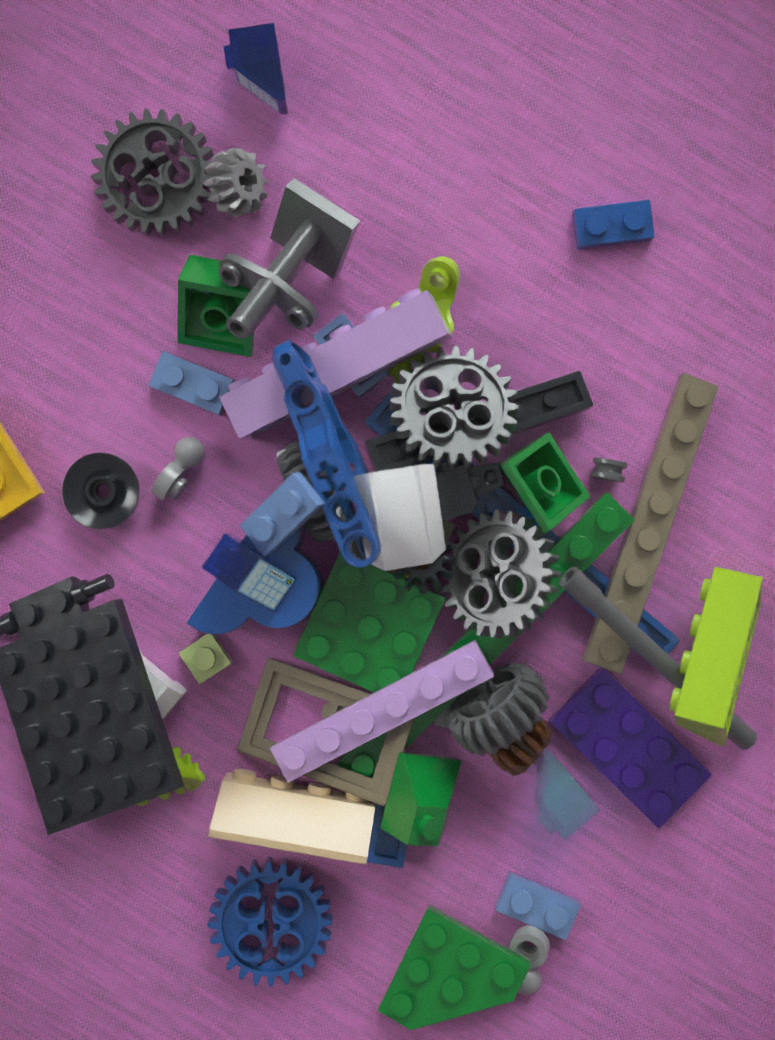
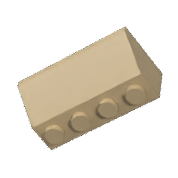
M234 769L233 773L227 772L223 778L208 837L366 865L375 803L347 792L332 791L331 786L320 782H310L309 786L293 784L294 780L287 782L285 776L280 775L271 776L270 780L256 777V772L247 769Z

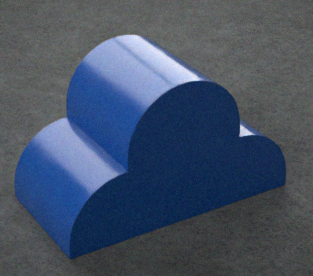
M303 524L273 554L265 557L246 534L187 621V624L207 634H224L238 628L250 618L264 626L273 628L288 627L304 619L314 608L322 592V575L317 563L309 554L300 549L305 538V525ZM259 559L295 579L274 610L238 591Z

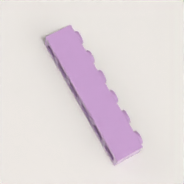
M419 289L412 290L398 298L399 305L387 311L384 307H380L363 316L364 323L352 329L350 325H345L332 331L329 334L331 340L319 346L316 345V342L301 347L310 355L320 381L325 384L331 397L452 337L432 294L428 290L422 293ZM273 362L261 369L263 375L251 381L249 377L239 379L228 386V393L219 397L239 439H250L291 418L284 401L285 391ZM306 387L301 393V402L308 408L314 399L313 391L310 387Z

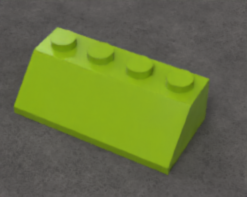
M714 567L711 579L704 578L700 592V601L705 602L702 615L695 614L693 617L690 637H695L692 651H684L680 665V673L685 674L682 689L674 688L669 710L675 712L676 725L717 745L725 746L762 604L763 577L720 567Z

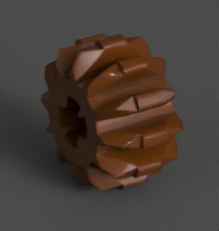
M543 719L540 722L534 723L532 732H526L521 737V741H514L508 749L502 747L493 755L488 752L499 768L504 772L507 771L512 776H516L526 772L531 765H535L536 760L539 756L543 755L544 749L549 745L552 730Z

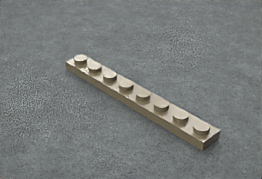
M686 373L679 375L631 514L635 521L625 531L604 596L637 626L719 388L715 384ZM596 616L582 661L622 674L630 646Z

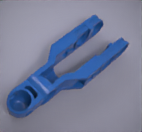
M287 340L274 348L272 360L285 391L284 401L298 434L302 461L316 493L325 502L322 508L342 556L352 566L359 568L368 566L379 557L381 544L374 528L373 520L368 514L354 476L369 473L356 442L339 416L329 390L320 381L310 355L293 341ZM306 387H310L314 395L313 402L308 408L301 402V393ZM348 463H353L355 470L351 471ZM326 471L329 479H323L321 472ZM334 490L335 494L330 497L328 491ZM338 502L342 508V511L345 515L347 522L341 520L336 514V505ZM352 502H353L354 505H355L356 514H355V512L353 511ZM363 537L370 541L372 553L369 558L359 559L352 552V542L354 539L358 549L365 557Z

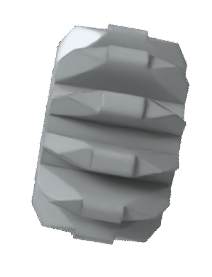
M232 148L212 156L213 163L204 168L210 178L203 185L210 187L211 194L207 200L217 202V212L229 213L230 216L240 217L260 209V202L268 197L263 186L270 181L263 178L262 171L265 165L256 164V153H245L243 148Z

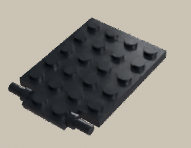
M110 574L102 575L91 581L85 579L80 581L77 577L71 576L9 603L11 611L0 616V636L18 633L20 637L19 640L0 647V685L48 835L184 787L123 599H115L93 609L89 608L88 603L94 600L95 595L114 588L115 582Z

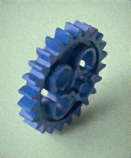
M268 857L265 867L261 868L258 861L254 859L251 863L250 872L240 865L236 871L237 879L227 875L224 880V885L227 889L218 887L214 896L220 902H212L209 908V912L216 916L210 918L207 924L208 928L217 931L212 934L209 941L211 944H222L216 953V957L221 958L227 955L230 957L226 966L227 970L234 968L236 965L241 967L239 979L242 980L250 972L253 973V985L258 984L261 976H267L269 986L273 987L275 977L279 975L285 984H289L291 971H294L298 977L302 978L305 971L304 963L311 968H315L317 962L315 954L324 956L326 946L322 941H330L331 930L326 928V926L332 925L333 915L323 912L330 909L331 902L330 899L319 900L324 893L325 887L320 885L312 888L311 885L315 877L314 873L307 875L305 878L300 876L301 864H298L293 871L288 870V860L284 858L280 867H274L272 857ZM283 878L277 887L272 906L273 923H276L273 933V947L278 946L280 937L285 934L295 935L300 942L293 946L282 942L277 954L278 960L271 957L262 964H259L263 959L269 937V922L265 919L268 911V896H264L261 906L256 909L247 908L243 904L242 898L252 896L259 900L265 887L262 882L270 885ZM286 895L293 896L298 900L299 905L294 908H287L282 905L280 898ZM255 935L259 938L261 944L255 947L249 946L244 942L243 937Z

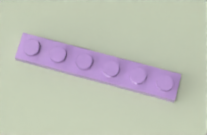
M474 640L274 744L270 750L287 782H290L494 677V673L477 641Z

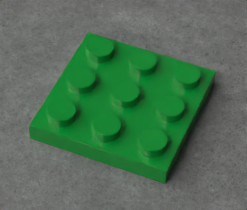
M340 551L293 656L369 691L376 692L413 672L446 598L428 589L426 595H421L419 585L414 584L413 588L407 591L404 589L406 579L395 580L392 573L372 564L360 568L352 566L346 562Z

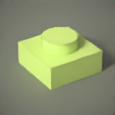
M206 634L179 652V655L199 684L233 662L215 634Z

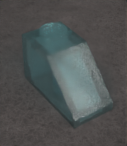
M546 747L543 755L539 756L537 764L535 803L540 813L536 817L550 834L557 831L566 840L600 809L549 748Z

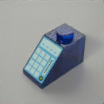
M274 23L228 29L230 44L223 45L227 69H234L238 83L280 114L288 113L279 45Z
M225 533L201 567L234 591L273 612L297 580L294 575L268 557H264L262 553L233 533Z

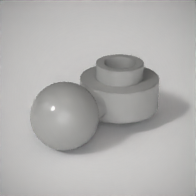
M185 437L177 442L174 449L175 460L169 463L158 476L152 486V494L162 501H166L169 497L176 499L182 493L188 483L184 479L187 468L197 466L205 456L204 446L198 439Z
M523 926L517 929L509 945V950L531 961V966L518 991L522 995H532L539 990L542 977L538 967L544 964L550 949V943L546 934L533 926ZM526 941H530L536 946H531Z

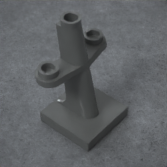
M293 178L285 187L270 239L283 248L267 270L234 253L226 254L220 262L219 276L225 284L231 287L240 285L251 290L228 319L227 328L238 338L250 337L274 305L285 313L286 320L292 327L299 330L311 327L318 317L317 310L309 300L293 289L290 284L307 263L334 279L343 266L360 220Z

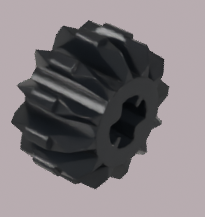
M446 542V550L432 564L427 565V570H420L419 566L400 568L393 574L395 580H401L409 576L405 582L404 589L410 591L415 582H419V592L421 595H426V583L431 582L436 591H440L442 585L438 576L449 581L453 578V573L443 567L454 566L457 563L456 557L443 556L453 549V544Z

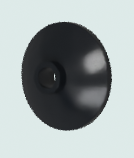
M92 453L78 459L67 471L62 486L63 501L70 515L82 525L94 529L112 528L127 520L134 512L140 494L138 478L132 467L120 457L109 453ZM103 484H107L110 487V495L107 498L100 497L98 492Z

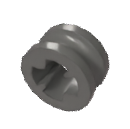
M593 458L596 469L590 473V477L621 483L625 481V477L622 476V470L627 468V463L606 458Z

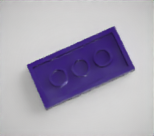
M600 667L549 719L658 829L712 776L604 668Z

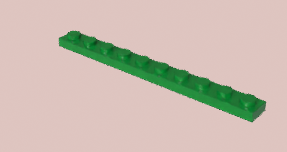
M605 492L547 551V553L558 555L560 558L551 564L552 570L561 572V576L551 578L550 584L559 589L557 593H547L546 598L551 603L565 591L559 585V581L568 569L577 567L583 573L635 521L608 492ZM522 580L517 585L518 596L523 591ZM541 606L539 608L540 612L542 613L547 607ZM518 628V636H519L524 630H520V629ZM467 630L441 657L476 640L490 665L518 636L511 637L504 634L503 639L491 638V635L489 637L479 636L476 630ZM459 695L415 717L405 749ZM387 732L345 753L338 760L337 765L373 778Z

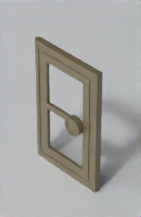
M267 658L237 751L279 766L270 750L277 742L266 739L265 734L282 685L329 701L322 709L323 718L370 695V693L276 659ZM415 718L387 732L373 778L330 762L302 776L385 807L399 752L404 753Z

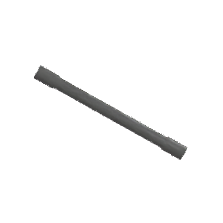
M577 567L568 569L560 578L559 585L583 607L590 609L674 687L682 689L685 674L680 673V665L608 600L601 590ZM733 713L728 738L741 750L749 749L756 742L757 733L738 715Z

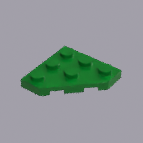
M429 905L377 1011L409 1030H414L514 1001L531 966V961Z

